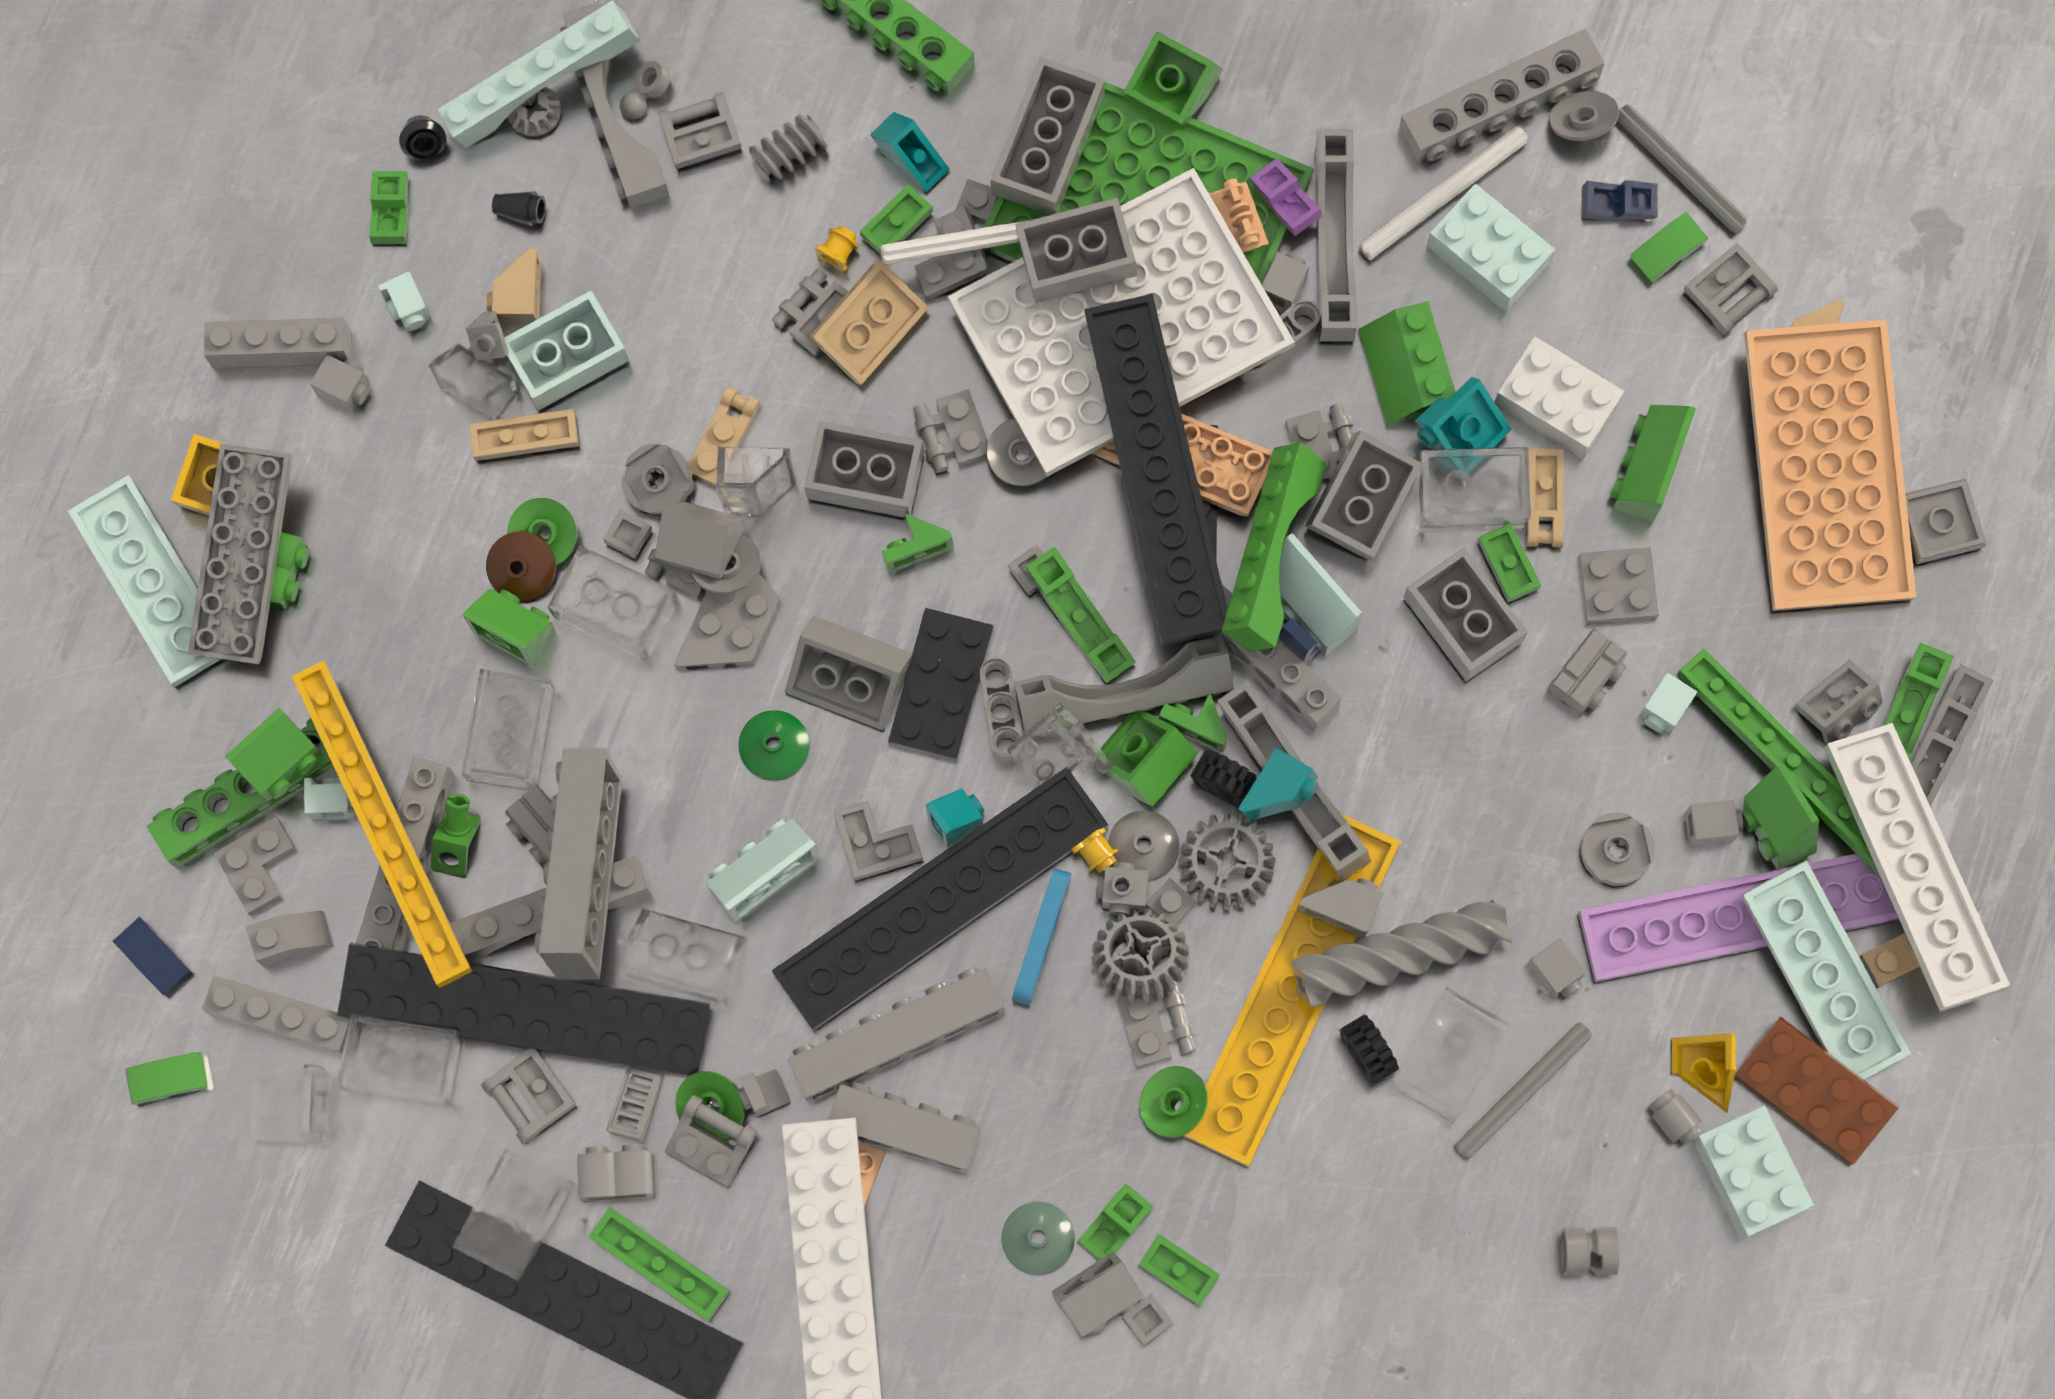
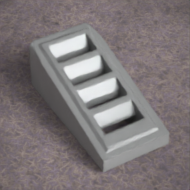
M633 1065L627 1066L606 1129L608 1133L644 1143L664 1072ZM637 1075L653 1080L651 1087L632 1082L633 1076ZM633 1089L647 1093V1099L629 1096V1090ZM625 1103L644 1107L642 1114L624 1109ZM624 1116L638 1120L637 1127L620 1123L621 1117Z

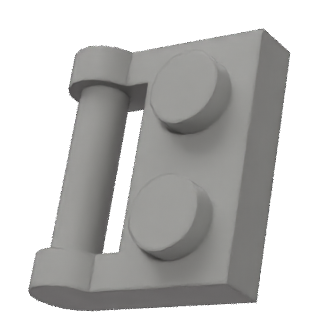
M723 91L713 94L714 98L671 112H668V109L658 112L676 169L742 149ZM717 111L720 114L719 117L678 130H674L673 125Z
M1736 243L1686 284L1684 291L1712 320L1716 329L1726 335L1734 328V323L1763 298H1770L1774 295L1778 288L1761 267ZM1751 279L1756 284V287L1728 311L1724 312L1718 305Z
M529 1048L481 1084L487 1095L492 1094L518 1131L516 1136L522 1144L532 1140L542 1130L576 1106L538 1051ZM509 1079L513 1080L538 1117L531 1123H529L503 1086Z
M693 1095L688 1101L664 1152L728 1187L732 1183L757 1130L749 1125L746 1127L739 1125L703 1104L701 1098ZM695 1118H699L738 1140L737 1145L734 1146L693 1123Z

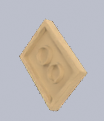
M876 260L812 332L809 338L856 384L862 385L929 307L881 260Z

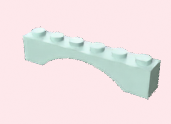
M612 0L440 107L438 111L452 137L465 148H468L494 132L518 106L544 87L581 68L611 59L639 42L640 39L624 11Z

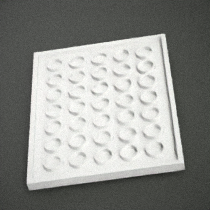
M1194 168L1120 206L1136 261L1137 276L1035 303L1022 257L948 296L951 306L1046 476L1114 442L1084 309L1153 294L1179 407L1295 346L1292 336Z

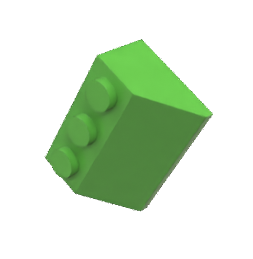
M1429 301L1394 309L1358 329L1386 428L1415 421L1439 397L1448 400L1455 393Z
M1650 405L1646 415L1639 413L1632 432L1638 435L1635 447L1628 445L1621 465L1627 467L1624 478H1616L1610 497L1616 499L1612 510L1653 524L1663 505L1696 408L1678 405Z

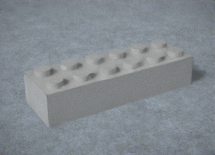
M563 749L562 761L557 762L555 771L556 781L559 783L558 794L553 796L551 804L552 814L555 819L554 827L549 829L547 837L548 848L551 852L550 861L545 863L543 870L544 883L547 886L545 897H541L539 903L542 927L541 931H537L535 936V949L557 979H600L623 777L606 749Z

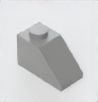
M1358 878L1357 882L1348 879L1303 897L1298 911L1364 938L1383 893L1378 891V886L1371 881L1363 878Z
M323 911L280 915L246 926L255 960L263 967L333 946Z

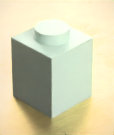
M1666 673L1640 716L1645 718V724L1659 733L1666 731L1670 734L1698 691L1671 674Z

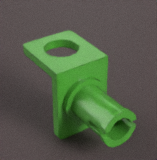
M456 793L448 797L447 811L432 838L431 850L432 870L464 877L467 872L468 847L479 827L481 819L479 816L468 814L470 799L464 794ZM440 853H453L458 858L459 863L456 865L444 863L440 858Z

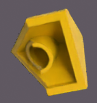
M1725 1033L1672 1038V1074L1677 1075L1728 1113L1736 1072V1034Z

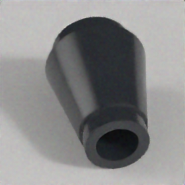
M535 191L496 193L493 197V214L530 226L534 225V223H541L544 219L546 201L544 196L538 195Z

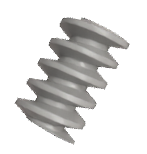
M800 114L795 116L796 127L789 122L783 124L784 134L777 129L772 132L773 142L766 137L760 140L762 150L756 145L749 147L751 158L768 182H770L769 175L771 173L778 179L783 178L780 170L782 166L792 172L794 170L791 161L793 158L804 164V151H807L813 157L816 156L814 144L817 143L824 149L828 148L822 132L809 115H806L807 119Z

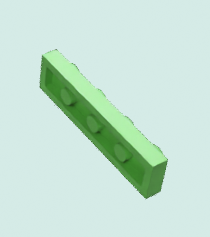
M610 1207L588 1236V1238L708 1322L730 1292Z

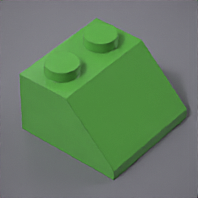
M1156 31L1123 93L1184 125L1207 100L1223 69L1215 62Z
M492 589L487 590L466 609L462 615L474 634L534 666L555 632L551 622H549L550 616L534 606L530 610L519 605L520 599L506 590L502 589L500 594Z
M279 707L225 757L268 802L272 798L277 799L285 794L291 786L289 782L299 773L303 775L309 772L317 764V757L322 753Z
M1136 711L1129 714L1091 758V761L1132 796L1153 807L1164 796L1167 789L1178 776L1188 768L1198 752L1176 727L1145 711Z
M1784 763L1779 764L1744 796L1743 812H1741L1746 829L1749 832L1754 831L1760 840L1758 841V846L1765 860H1772L1777 870L1817 852L1819 819Z

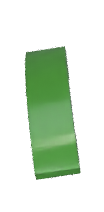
M1055 546L1025 567L1058 620L1106 683L1136 663L1118 635L1111 631L1073 577L1075 574Z
M1921 642L1912 657L1883 723V726L1893 723L1909 761L1912 758V751L1936 694L1941 689L1954 658L1950 654Z

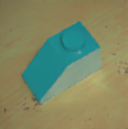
M893 111L870 134L887 159L924 192H927L950 170L913 119Z
M1276 748L1238 809L1244 817L1254 820L1300 808L1304 800L1309 801L1318 787V782L1316 781L1318 775L1313 768Z
M963 788L932 800L925 805L928 820L947 848L983 825V817L981 816L985 812L983 806L974 794L967 796Z

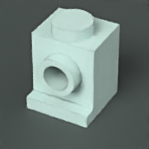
M410 271L377 285L393 320L401 319L406 331L416 330L422 327L426 320L431 319Z
M304 778L305 814L311 820L354 818V808L339 778L323 779L322 784H317L312 778Z

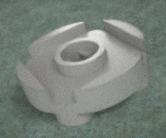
M659 444L642 446L630 455L625 464L627 466L625 478L622 477L624 494L634 507L649 514L659 515L662 514L663 509L678 502H685L688 495L694 489L692 469L688 460L680 451L669 446ZM654 471L660 474L664 473L665 478L660 487L650 485V482L654 479L652 475Z
M1609 813L1599 817L1586 830L1581 842V857L1584 866L1597 882L1613 886L1627 885L1638 880L1648 870L1654 856V841L1649 829L1643 823L1640 824L1637 820L1631 818L1632 816L1625 813ZM1613 840H1618L1621 846L1626 845L1627 851L1622 853V858H1616L1614 854H1609L1608 848L1612 847Z

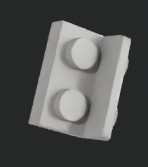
M1848 660L1799 700L1796 706L1798 712L1822 731L1824 742L1828 744L1846 738L1858 723L1865 718L1873 716L1883 701L1879 684L1851 660Z

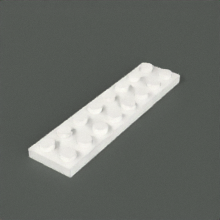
M1893 723L1828 743L1824 750L1940 1012L2006 990L2010 986L2009 981Z
M856 1117L782 1124L807 1399H882Z

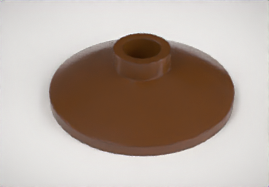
M516 531L500 537L492 545L486 560V572L492 587L499 594L503 589L519 598L520 602H525L540 597L549 589L555 577L556 562L550 546L541 537L530 532ZM516 560L523 564V571L520 574L515 573L512 568Z

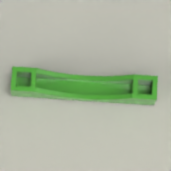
M1301 442L1275 447L1273 450L1222 628L1224 634L1248 652L1276 648L1284 619L1279 584L1280 557L1284 538L1298 510L1309 499L1319 494L1327 463Z

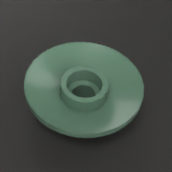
M1030 1202L1018 1207L1009 1215L1003 1226L1001 1239L1004 1253L1015 1268L1030 1275H1046L1058 1270L1067 1262L1073 1251L1075 1237L1073 1226L1061 1209L1046 1202ZM1039 1230L1045 1234V1240L1042 1243L1035 1244L1032 1242L1031 1234L1034 1231Z

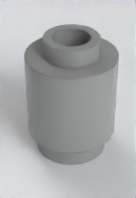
M1672 1089L1648 1106L1654 1113L1652 1115L1653 1119L1673 1144L1680 1140L1684 1145L1701 1132L1697 1125L1702 1120L1682 1095H1676Z

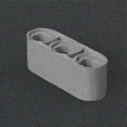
M1301 300L1294 303L1280 315L1295 342L1293 348L1260 364L1258 368L1249 370L1237 377L1248 384L1261 381L1312 339L1318 331L1320 322V310L1312 301ZM1300 315H1306L1313 322L1308 326H1302L1295 321V318Z
M992 657L987 659L980 668V683L993 758L1001 764L1010 765L1019 760L1023 752L1013 677L1010 665L1004 659ZM992 670H1000L1006 675L1005 679L998 684L989 682L986 676ZM998 704H1005L1009 706L1011 712L1005 718H997L991 712L993 707ZM1010 738L1016 742L1017 746L1013 751L1004 753L997 748L998 742L1001 739Z

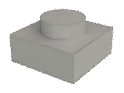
M967 179L956 210L966 207L969 209L972 220L986 224L998 197L991 195V186Z
M620 509L603 541L635 559L652 531V527Z
M1037 544L1008 564L1009 570L1028 595L1038 590L1025 568L1044 554Z
M1169 877L1146 903V907L1150 908L1157 917L1164 913L1166 924L1172 921L1178 924L1196 904V900Z
M1152 1294L1135 1305L1131 1311L1122 1315L1124 1321L1143 1346H1146L1173 1325V1321Z

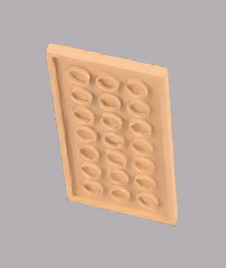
M1887 319L1747 330L1744 333L1772 610L1914 600L1917 597Z

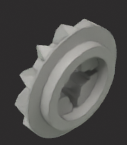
M544 87L518 106L507 118L510 125L523 135H543L552 130L559 121L561 104L554 90ZM537 98L538 106L543 111H535L529 119L528 111L523 106L532 105L533 101Z

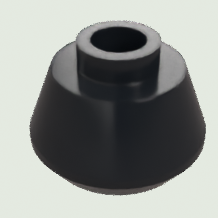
M417 115L405 123L399 136L400 148L406 156L412 159L428 160L442 152L446 145V133L442 126L431 117Z

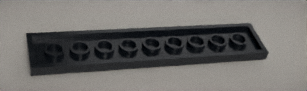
M1153 294L1084 309L1086 323L1161 644L1164 646L1222 633L1228 608Z
M1066 767L771 971L810 1028L814 1031L1070 854L1073 847L1098 829H1106L1108 823L1068 767Z
M353 942L349 944L337 1016L692 1075L699 1071L710 1003L570 979H557L553 976L470 962L468 963L472 970L471 973L439 988L422 954Z
M420 1180L385 1244L391 1250L687 1399H717L744 1346L743 1342Z

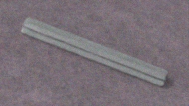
M1626 104L1619 110L1618 122L1732 233H1737L1746 225L1747 217L1634 107Z
M1581 1022L1577 1023L1455 1144L1456 1150L1464 1158H1470L1592 1037L1591 1031Z

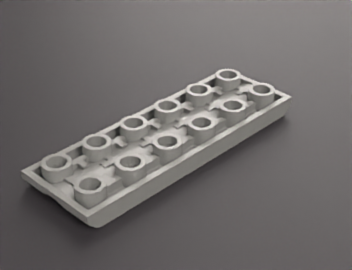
M220 444L188 654L253 664L260 663L292 465L290 453Z

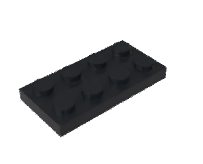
M925 608L889 736V745L958 761L980 681V668L986 659L994 625Z

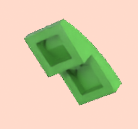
M373 171L370 193L372 213L369 238L371 244H406L407 171Z
M1685 212L1657 232L1629 256L1648 279L1654 283L1677 262L1685 260L1709 238L1691 216Z
M201 1051L160 1059L125 1069L132 1105L168 1099L171 1095L205 1090L208 1087Z
M1125 1183L1076 1244L1096 1261H1099L1113 1251L1116 1254L1154 1206Z

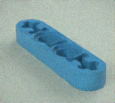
M1056 868L1052 872L1016 982L1012 1001L1028 1006L1031 1003L1072 873Z

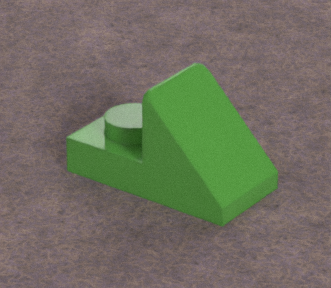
M905 513V521L912 539L909 541L906 538L897 539L886 546L887 549L882 551L883 561L888 573L953 548V538L950 531Z
M1210 693L1198 718L1192 716L1193 711L1178 703H1174L1173 706L1164 704L1159 714L1160 720L1176 727L1181 734L1223 753L1227 738Z

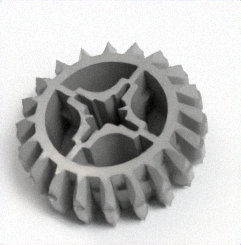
M1229 812L1224 813L1223 823H1218L1215 814L1210 815L1209 823L1211 827L1209 828L1203 821H1198L1196 826L1201 834L1199 835L1191 830L1187 832L1186 837L1193 844L1182 843L1180 850L1189 854V856H1182L1178 859L1179 865L1190 866V868L1184 869L1180 873L1182 879L1193 878L1187 885V890L1191 892L1200 887L1201 890L1197 895V900L1203 901L1207 894L1212 896L1210 900V907L1212 908L1216 907L1218 899H1224L1223 906L1225 910L1230 909L1231 899H1236L1239 908L1244 907L1245 899L1243 895L1245 894L1251 901L1255 902L1258 896L1253 888L1255 887L1263 892L1267 890L1268 885L1261 878L1272 879L1274 872L1265 868V866H1272L1276 863L1275 857L1264 856V854L1273 851L1274 848L1272 843L1261 845V842L1267 837V832L1263 830L1255 835L1253 832L1257 827V822L1251 821L1246 828L1242 826L1244 815L1241 814L1238 815L1236 823H1230L1231 816ZM1230 835L1226 844L1222 847L1214 848L1209 846L1208 849L1202 847L1205 842L1215 836ZM1240 838L1246 841L1253 849L1257 865L1250 863L1248 858L1243 857L1239 853L1238 843ZM1233 846L1232 862L1236 865L1230 864V868H1226L1224 876H1221L1222 860L1218 859V857L1221 856L1224 859V854H1228L1230 847ZM1197 858L1204 859L1206 864L1213 866L1216 870L1217 875L1214 884L1210 883L1200 872ZM1246 873L1253 875L1246 883L1240 886L1224 888L1228 878L1232 875L1240 874L1245 876Z
M1134 908L1131 913L1132 917L1127 918L1123 913H1119L1118 923L1108 919L1106 930L1099 929L1097 933L1098 941L1092 945V952L1095 954L1092 957V966L1097 968L1095 975L1098 981L1104 980L1103 987L1106 992L1115 988V997L1117 999H1120L1124 994H1128V1000L1131 1004L1136 1000V996H1142L1143 1002L1147 1005L1150 995L1154 994L1161 1001L1164 997L1163 989L1173 993L1176 989L1175 982L1182 983L1184 980L1183 971L1189 967V959H1187L1189 946L1184 944L1186 942L1185 934L1177 932L1178 925L1175 921L1166 924L1164 913L1155 919L1150 908L1145 912V916H1139V912ZM1126 940L1127 947L1119 951V956L1111 959L1117 946ZM1170 954L1167 963L1155 972L1154 965L1162 961L1163 956Z

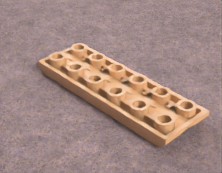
M1181 414L1201 499L1240 516L1249 517L1263 487L1273 451ZM1114 442L1091 453L1120 465Z

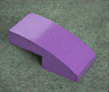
M1278 158L1250 177L1251 183L1260 196L1294 236L1322 217L1321 209L1299 187L1298 179Z

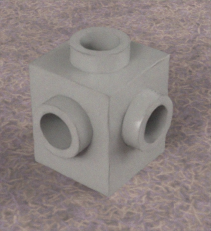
M1115 862L1113 867H1106L1105 877H1097L1096 898H1103L1102 908L1109 909V914L1116 916L1119 913L1130 916V912L1134 908L1138 912H1145L1148 870L1134 869V864ZM1125 887L1127 890L1120 892L1116 888Z

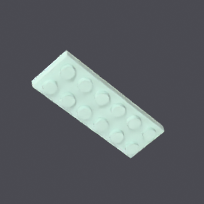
M129 475L68 510L69 515L173 687L178 686L221 660L188 654L198 588Z
M1803 861L1741 894L1744 903L1824 1050L1863 1079L1911 1055L1909 1048L1807 861Z

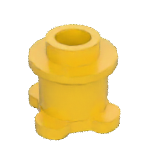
M839 226L837 229L830 228L828 230L829 237L824 245L818 244L816 246V256L836 269L845 272L848 268L845 265L848 256L852 250H857L859 247L855 241L857 236L843 226Z
M1105 828L1098 829L1071 849L1074 854L1077 852L1082 854L1090 866L1088 868L1089 872L1096 868L1099 873H1102L1106 867H1110L1113 863L1117 862L1113 855L1118 850L1117 848L1113 850L1104 838Z

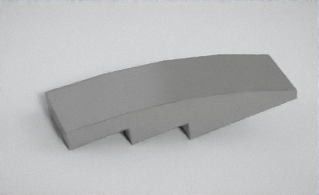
M1961 663L1910 762L1930 806L1961 750L1962 743L1978 714L1977 711L1994 681Z

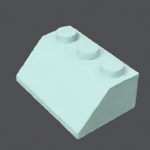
M1291 533L1284 539L1279 569L1280 597L1284 618L1287 622L1293 618L1318 642V650L1326 656L1357 631L1362 612L1294 534Z
M793 818L786 823L784 820L778 821L767 830L766 834L768 836L758 844L754 841L749 843L738 852L737 855L740 858L729 866L726 863L718 866L709 874L710 880L706 882L708 889L734 923L820 859L816 844Z

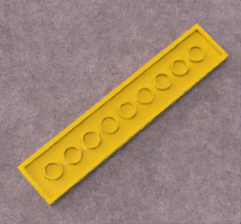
M1341 814L1368 850L1371 863L1344 881L1351 879L1357 882L1358 878H1363L1375 883L1378 886L1377 890H1379L1401 841ZM1317 849L1206 1084L1208 1105L1205 1115L1192 1131L1183 1135V1137L1246 1167H1249L1325 1005L1324 1003L1317 1007H1311L1304 998H1299L1291 961L1307 954L1322 955L1326 950L1339 944H1353L1357 937L1355 934L1298 911L1303 897L1341 883L1319 849Z

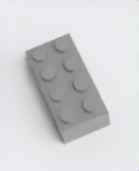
M1042 57L1039 58L991 177V195L1048 215L1059 212L1104 99L1105 79Z

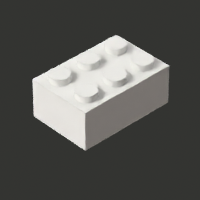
M1534 337L1498 391L1495 404L1502 411L1583 460L1618 407L1625 391L1539 338Z

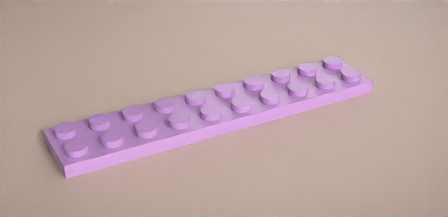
M1857 854L1808 863L1845 931L1899 920L1882 879ZM1792 867L1580 910L1578 914L1594 981L1599 982L1768 947L1741 894Z

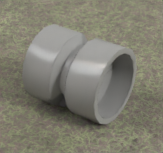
M1595 1227L1591 1233H1587L1584 1228H1563L1561 1255L1564 1275L1585 1276L1589 1270H1593L1596 1275H1617L1619 1271V1242L1616 1228Z

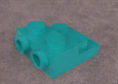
M1471 377L1448 400L1439 397L1415 420L1420 427V430L1417 432L1418 438L1427 447H1433L1437 453L1433 457L1435 464L1446 473L1451 471L1463 477L1512 430L1481 380L1475 377Z

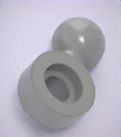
M656 61L646 62L639 68L635 76V87L637 90L625 94L620 100L619 108L623 116L635 120L645 114L647 109L646 99L648 97L657 98L661 96L669 86L670 73L667 68Z

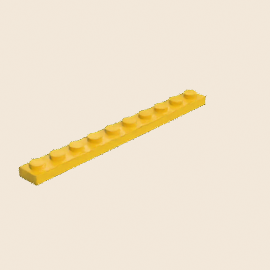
M323 660L292 675L291 677L436 985L441 988L471 973V967L327 664Z

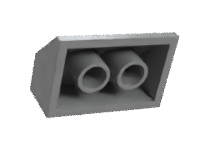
M813 616L800 635L785 693L883 731L904 683L912 653Z

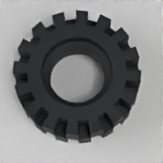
M1204 750L1190 775L1192 780L1197 782L1200 787L1206 788L1209 793L1215 794L1218 798L1225 799L1228 803L1235 804L1238 807L1258 778L1248 768L1239 765V762L1232 761L1228 756H1221L1218 752H1212L1211 750Z
M1364 1014L1339 1029L1350 1055L1353 1056L1355 1063L1360 1067L1361 1072L1372 1085H1376L1399 1070L1398 1062L1393 1056L1391 1048L1388 1047L1387 1041L1382 1037L1379 1029L1375 1027L1374 1022L1367 1015Z

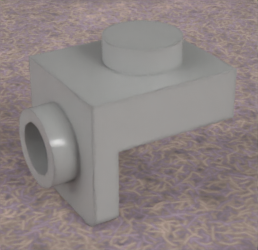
M495 311L481 313L466 328L476 361L504 358L508 354L506 342Z
M776 1069L757 1077L752 1072L740 1078L743 1087L738 1090L742 1103L746 1110L752 1107L757 1117L790 1101Z

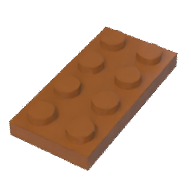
M1781 1016L1735 1073L1738 1078L1852 1165L1855 1164L1899 1109L1897 1104Z

